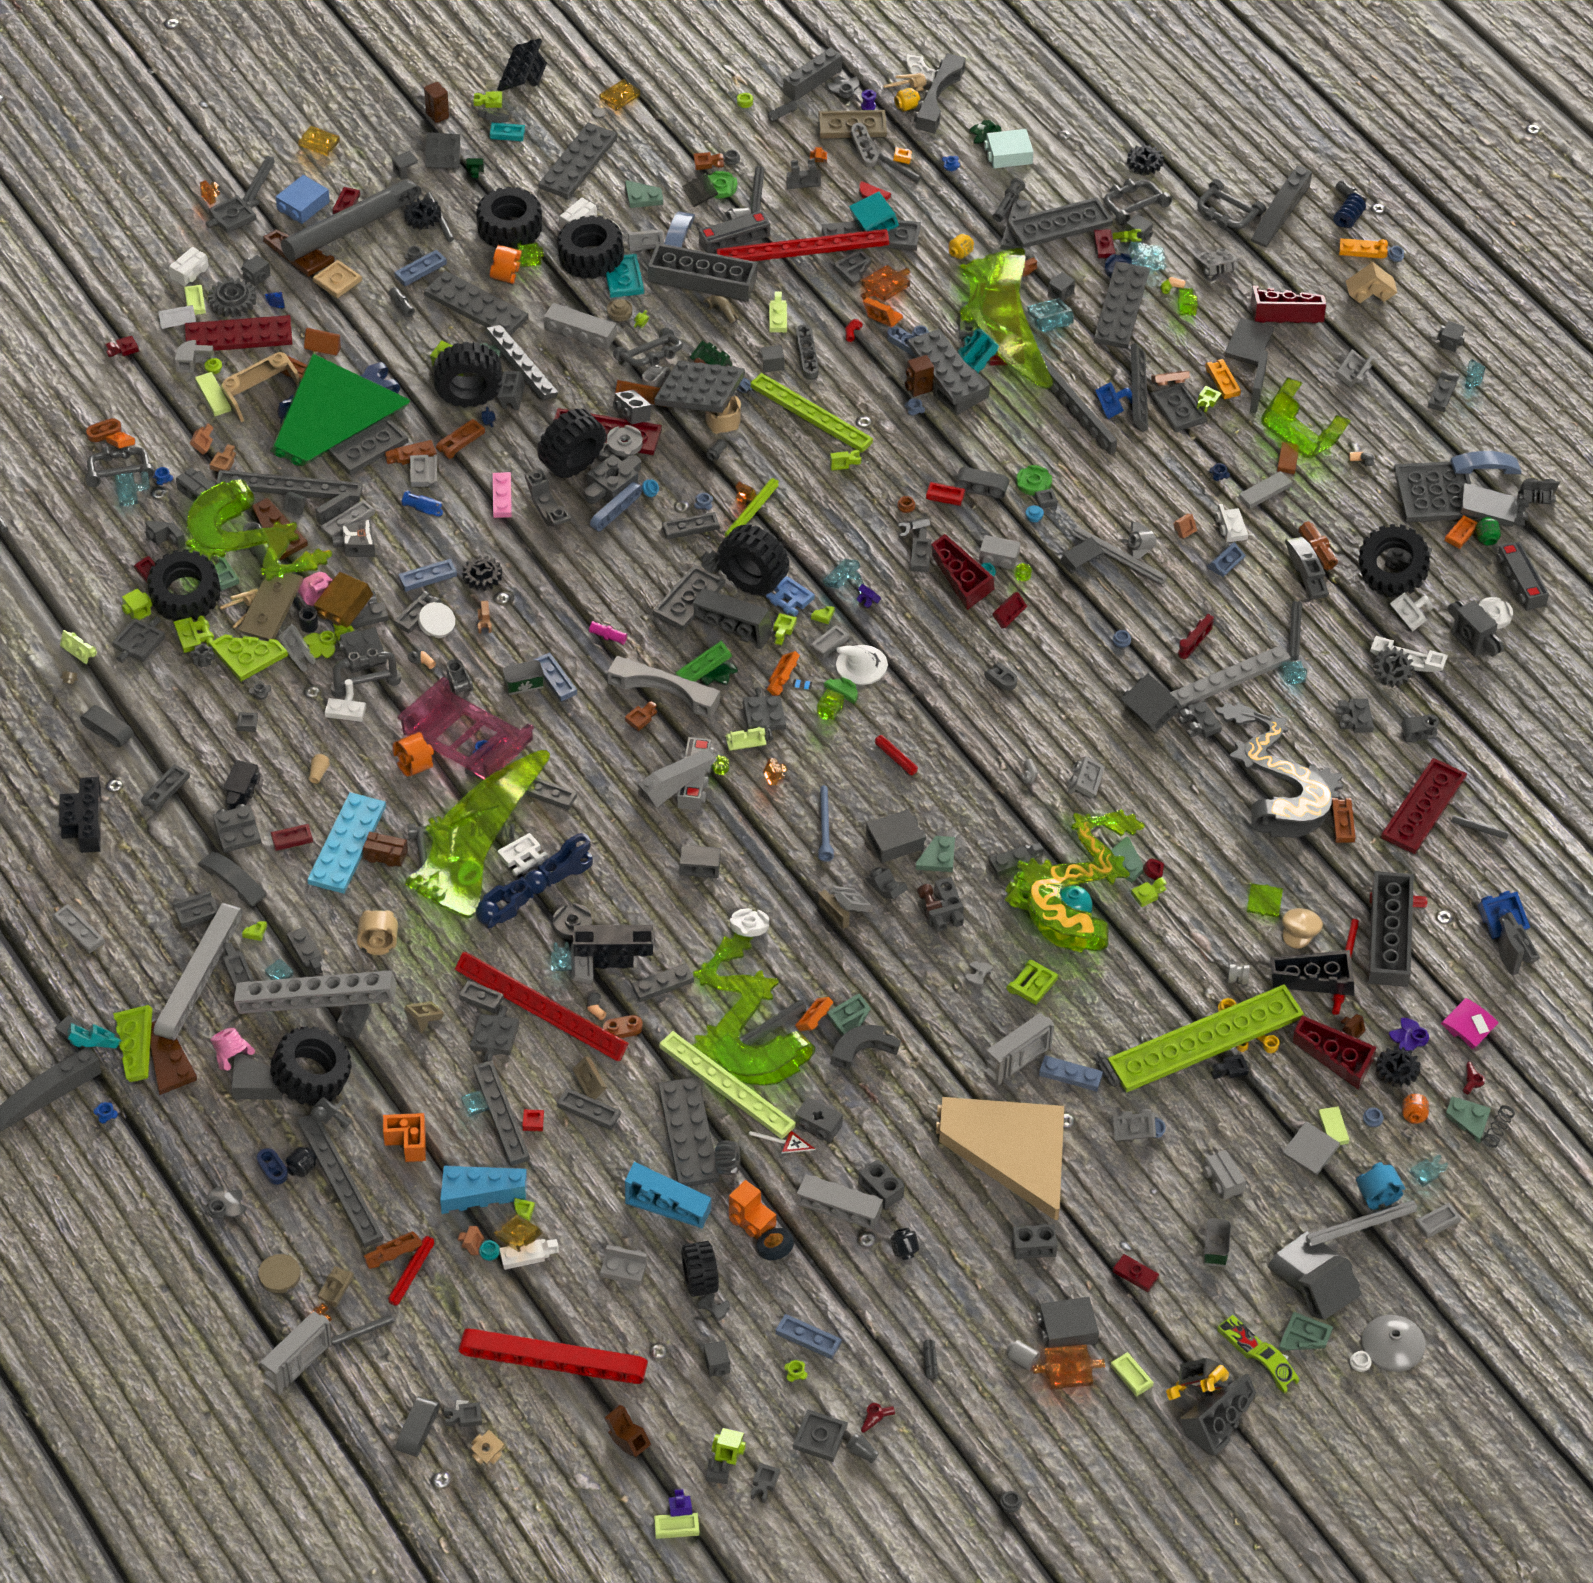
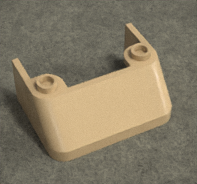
M275 353L226 378L222 382L221 390L241 422L244 419L233 396L286 369L298 386L300 381L299 374L285 353Z

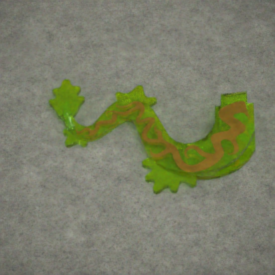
M1122 809L1096 817H1091L1090 814L1081 816L1078 813L1073 814L1072 818L1075 823L1072 824L1071 828L1077 830V836L1093 857V862L1052 865L1051 861L1046 859L1042 865H1039L1034 858H1031L1029 864L1023 861H1018L1017 863L1021 872H1018L1016 877L1025 882L1020 887V891L1028 893L1027 902L1030 917L1041 934L1055 946L1080 953L1083 952V949L1101 951L1108 947V923L1100 918L1092 917L1090 912L1076 910L1062 901L1060 890L1069 885L1098 881L1104 878L1111 885L1115 883L1116 878H1129L1130 873L1122 864L1125 857L1114 856L1113 852L1091 834V829L1103 825L1119 836H1123L1124 832L1134 836L1136 830L1144 828V823L1138 821L1135 814L1126 816Z

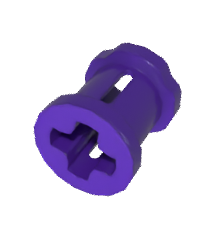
M870 89L863 91L861 94L863 99L861 109L875 110L876 104L874 100L876 99V92Z

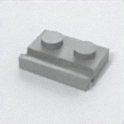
M428 455L410 456L411 487L429 486V484L437 486V455H434V457H428Z
M833 886L830 890L831 894H836L835 898L840 902L839 905L847 911L869 912L872 907L861 894L854 893L856 891L854 888Z

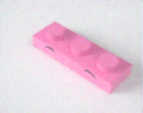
M511 472L493 473V518L512 517Z

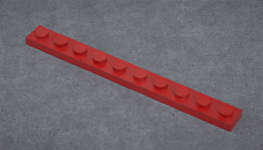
M887 229L720 248L717 249V255L748 261H762L881 247L890 244Z
M462 952L454 970L487 988L504 994V998L612 1059L621 1061L629 1044L628 1042L473 955Z

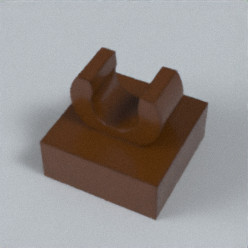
M1356 1014L1352 1018L1345 1017L1341 1021V1024H1344L1342 1030L1352 1037L1358 1039L1366 1031L1363 1016Z

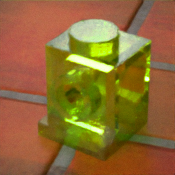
M517 243V250L522 251L519 261L521 262V268L541 265V257H544L543 248L538 246V243L526 245Z
M1179 288V315H1196L1198 301L1197 296L1193 294V288Z
M826 689L817 703V714H819L820 718L834 720L839 711L844 707V695Z

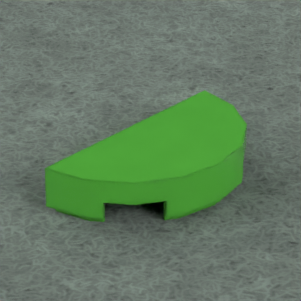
M841 677V679L832 680L831 678L824 682V687L853 704L857 701L858 691L856 685L851 680Z

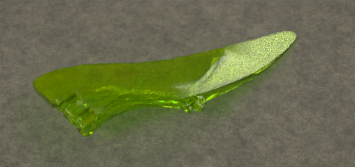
M1023 248L1009 249L985 255V258H977L966 265H959L958 268L961 275L966 277L970 285L969 301L967 305L960 309V319L962 321L966 320L967 323L973 320L977 329L981 328L999 345L996 354L1019 374L1042 388L1048 389L1053 386L1051 375L1036 344L1020 299V288L1026 262L1025 250Z
M539 750L512 762L475 786L447 812L443 819L440 816H436V821L432 817L429 818L430 825L425 826L428 833L433 836L429 857L417 873L411 874L406 879L405 886L416 889L418 894L425 898H430L431 902L455 915L464 918L473 917L480 901L485 858L507 819L549 761L550 753L547 750Z

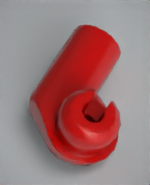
M853 319L845 328L846 340L848 342L854 341L855 329L860 330L863 326L859 319Z

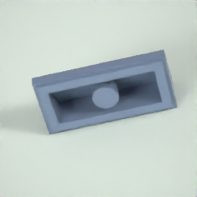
M1233 542L1214 558L1207 567L1221 577H1224L1246 555Z

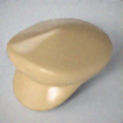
M1296 908L1287 911L1282 919L1284 926L1283 940L1292 948L1300 949L1307 946L1312 938L1322 930L1323 923L1321 918L1308 909Z

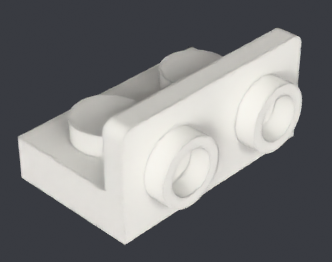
M1223 504L1218 505V512H1215V518L1217 523H1220V532L1225 537L1226 543L1248 540V533L1239 508L1224 510Z

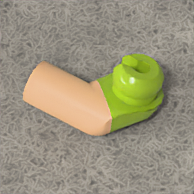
M1170 277L1161 283V292L1168 294L1173 287L1183 289L1185 287V280Z

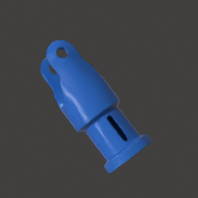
M408 490L405 491L402 498V506L408 505L416 508L417 511L435 516L443 514V510L440 509L442 507L441 502L423 495L412 494Z

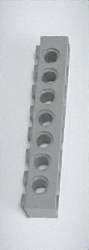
M392 970L248 981L237 983L234 1003L238 1013L245 1014L394 1002L397 982Z

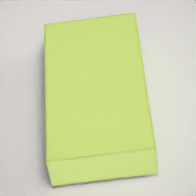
M202 285L184 287L187 306L193 305L195 315L205 314Z
M1339 1106L1319 1109L1318 1114L1324 1133L1340 1142V1145L1349 1144V1137Z
M1128 1352L1111 1362L1110 1367L1136 1397L1153 1387L1154 1382Z
M698 1513L671 1517V1515L654 1516L656 1539L699 1536Z

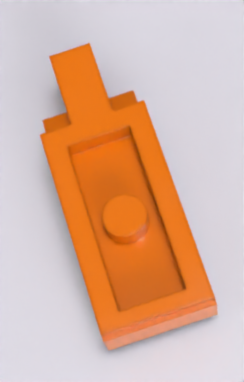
M815 147L814 151L810 152V159L815 158V162L827 163V152L822 147Z
M796 651L782 655L772 673L767 691L773 696L780 695L783 691L782 685L789 680L791 671L796 667V662L800 657Z

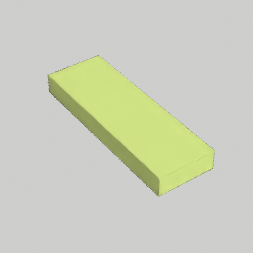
M212 372L195 377V381L214 416L231 411V406Z

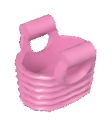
M314 573L304 578L298 592L307 605L314 606L315 602L332 582V579L326 573Z
M235 1028L224 1029L210 1039L216 1051L220 1070H230L231 1064L228 1063V1058L235 1056L241 1051L245 1055H253L255 1053V1049L241 1038V1035H239Z

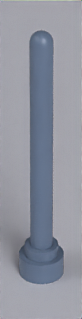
M823 785L820 787L822 845L818 849V858L821 861H831L834 858V849L829 841L828 788Z

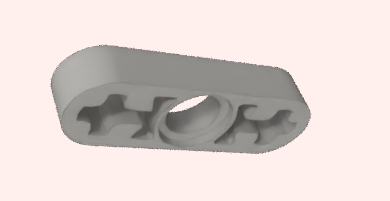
M855 123L851 127V136L860 158L866 167H874L877 164L878 155L867 128L862 123ZM866 142L869 146L863 148L860 146V143ZM867 153H869L870 158L873 160L867 159Z

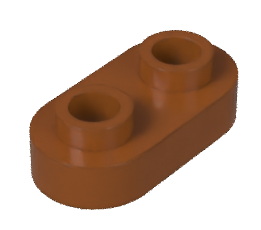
M111 418L89 426L86 430L88 440L99 442L105 440L108 435L121 432V422L118 419Z
M629 1015L607 1020L603 1025V1029L619 1038H626L640 1034L643 1029V1022L640 1017Z

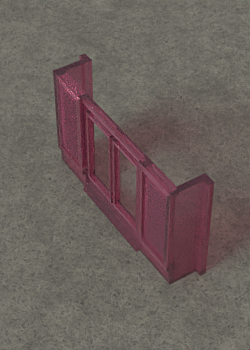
M444 677L398 715L404 735L410 736L420 732L427 745L430 744L433 750L461 764L467 770L487 781L505 767L533 740V725L528 723L520 730L452 693L449 680ZM464 714L477 721L450 746L436 740L437 737ZM483 725L497 732L470 757L456 751L459 746Z

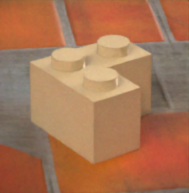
M1374 262L1346 280L1349 296L1359 303L1373 294L1385 302L1398 293L1394 278Z

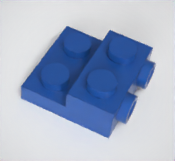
M1505 891L1495 898L1487 896L1482 898L1481 902L1477 905L1483 923H1487L1492 940L1500 938L1502 925L1499 918L1509 912L1513 914L1518 925L1521 924L1525 931L1530 929L1518 892L1510 893V891Z

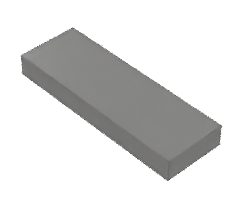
M1280 471L1239 493V499L1251 509L1291 487L1292 481Z
M362 500L321 525V531L333 540L332 537L343 534V525L366 520L375 514V509L365 500Z
M69 904L52 915L53 919L89 954L105 943L104 938Z

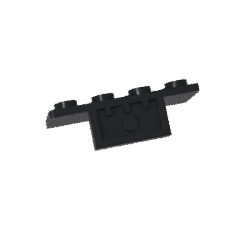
M541 38L530 40L524 44H517L513 48L498 85V91H504L525 84L526 80L532 86L539 85L547 62L538 51L542 43Z

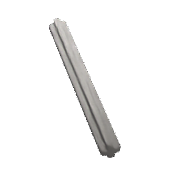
M1080 527L1074 529L1072 535L1084 542L1092 537L1106 555L1159 584L1165 583L1167 576Z
M1414 1200L1307 1234L1306 1242L1309 1246H1313L1417 1211V1204Z

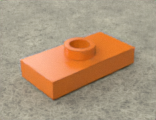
M118 432L106 436V442L117 448H124L134 445L135 438L125 434V432Z
M1463 515L1445 536L1444 541L1461 549L1476 531L1478 522Z

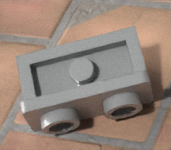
M1352 349L1334 375L1351 388L1355 383L1359 384L1365 377L1363 373H1366L1371 368L1370 362L1373 357L1370 356L1365 360Z

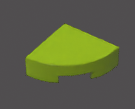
M826 606L823 609L815 610L811 614V620L829 624L835 612V607Z
M259 921L256 922L257 924L246 927L242 932V938L262 941L267 928V922Z
M515 1198L514 1209L517 1216L522 1221L529 1223L535 1208V1202Z

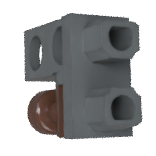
M952 877L935 881L934 894L939 899L937 901L932 897L933 889L930 884L921 885L917 889L919 897L925 900V915L930 927L934 926L936 931L939 932L947 928L946 922L952 921L956 927L964 924V906ZM943 884H948L947 887L941 888Z

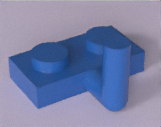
M1110 382L1095 390L1108 419L1124 411L1119 399L1126 396L1129 402L1133 404L1132 392L1129 388H1124L1116 393L1113 384Z

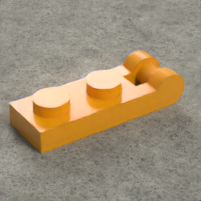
M1340 238L1339 255L1384 259L1388 256V242L1384 239L1368 241Z
M1223 359L1217 360L1215 363L1208 362L1205 364L1207 373H1210L1224 399L1241 395V389Z

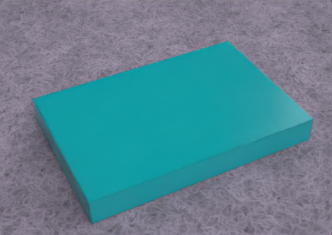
M637 254L624 255L623 261L618 268L615 267L612 273L606 272L610 298L644 294Z

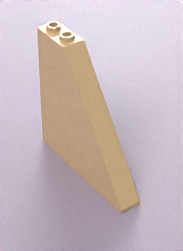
M942 1097V1105H938L937 1117H941V1122H936V1134H940L939 1142L1052 1219L1058 1220L1064 1106Z

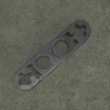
M800 325L796 329V338L802 373L806 379L812 380L817 378L819 374L813 332L810 326ZM803 344H809V345H811V346L806 348V347H803L802 345H803ZM807 356H810V357H812L813 359H811V360H806V359H804V358L807 357Z

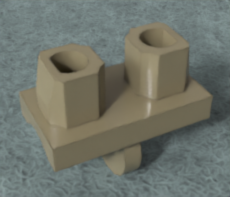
M334 1266L326 1278L318 1299L325 1301L327 1305L337 1307L352 1281L354 1273Z

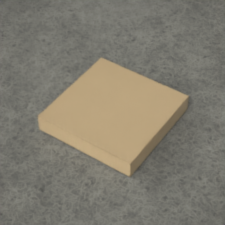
M336 260L313 277L314 283L336 298H339L362 281L361 275L339 260Z

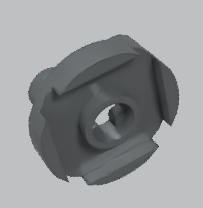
M573 904V906L569 907L564 905L553 916L554 931L562 938L572 942L574 925H592L590 911L580 904ZM574 919L576 920V923H575V924H570V923H569V920H570V921H574Z

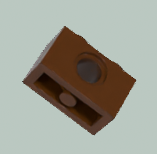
M924 355L908 360L907 369H905L907 376L905 387L907 391H910L913 397L933 391L934 365L928 356Z

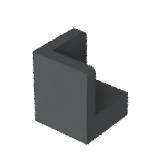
M410 150L392 158L393 171L401 180L407 178V167L418 163L417 158Z
M782 345L762 347L764 372L784 370L785 357Z

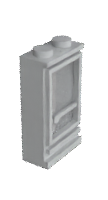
M1040 1012L987 1049L986 1052L996 1063L989 1060L987 1062L989 1068L984 1073L998 1086L1002 1083V1079H1007L1008 1075H1013L1048 1049L1050 1050L1052 1048L1054 1032L1052 1020Z
M313 1311L260 1362L262 1366L269 1370L264 1373V1376L267 1378L264 1384L279 1396L283 1393V1388L289 1386V1382L292 1383L328 1346L332 1345L330 1322L324 1315H319Z

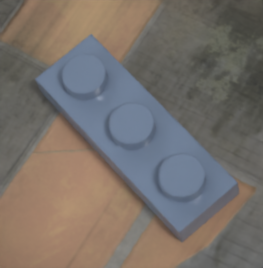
M435 250L394 272V275L403 286H407L446 265L447 259Z
M447 559L398 575L401 585L406 592L456 577L457 571L451 559Z
M550 652L533 659L541 663L545 675L544 679L560 701L577 695L576 687Z
M1045 1055L1039 1076L1097 1092L1103 1071Z
M787 1314L784 1315L776 1328V1335L829 1359H833L842 1344L841 1338Z

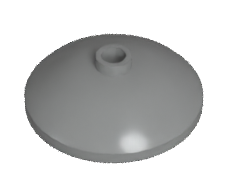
M1384 1315L1377 1317L1366 1326L1362 1335L1363 1351L1370 1356L1374 1365L1387 1371L1400 1372L1409 1370L1421 1361L1425 1352L1426 1343L1422 1331L1415 1323L1402 1316Z

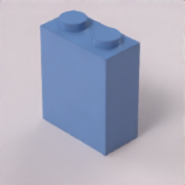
M302 175L276 196L277 209L301 224L330 202L329 189L305 175Z

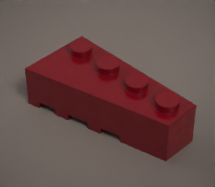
M1259 286L1252 287L1250 304L1255 322H1324L1326 311L1324 295L1303 292L1300 295H1296L1289 290L1281 293L1274 292V288H1267L1266 291L1259 290Z
M946 534L931 544L933 559L967 610L995 590L994 576Z
M1303 1015L1294 1031L1293 1043L1359 1090L1375 1058L1376 1046Z

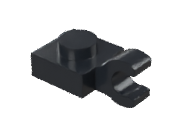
M1243 1054L1223 1058L1222 1063L1212 1065L1213 1071H1211L1213 1079L1221 1078L1225 1074L1230 1079L1245 1076L1249 1073Z

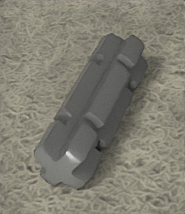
M792 100L788 102V105L784 104L776 108L775 111H769L768 118L774 121L790 113V111L797 110V103Z
M1097 1052L1094 1055V1060L1101 1071H1103L1104 1076L1108 1078L1109 1084L1114 1087L1120 1083V1079L1108 1062L1107 1056L1104 1052Z
M925 1340L923 1346L926 1377L929 1380L937 1379L938 1368L935 1341Z

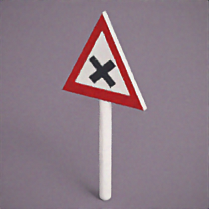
M752 1131L749 1132V1135L785 1144L782 1153L815 1150L814 1147L792 1131L789 1132L787 1140Z

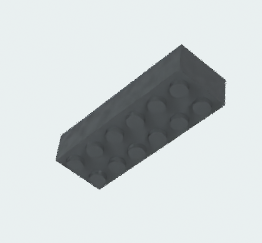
M657 243L648 265L649 282L749 301L757 279V262Z
M1374 871L1368 984L1408 987L1411 973L1414 874Z

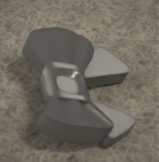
M708 1294L699 1301L698 1309L708 1310L714 1315L715 1320L720 1321L725 1317L727 1310L730 1309L729 1301L727 1300L717 1305L713 1302L715 1294Z

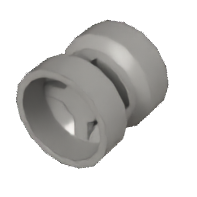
M1229 963L1228 983L1240 982L1243 985H1248L1250 966L1242 965L1238 967L1236 964Z

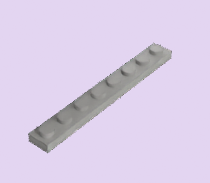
M1279 645L1170 693L1179 701L1183 709L1290 662L1291 657Z

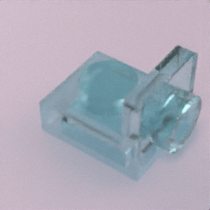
M1301 661L1283 663L1282 669L1287 685L1306 682L1307 669L1303 668Z

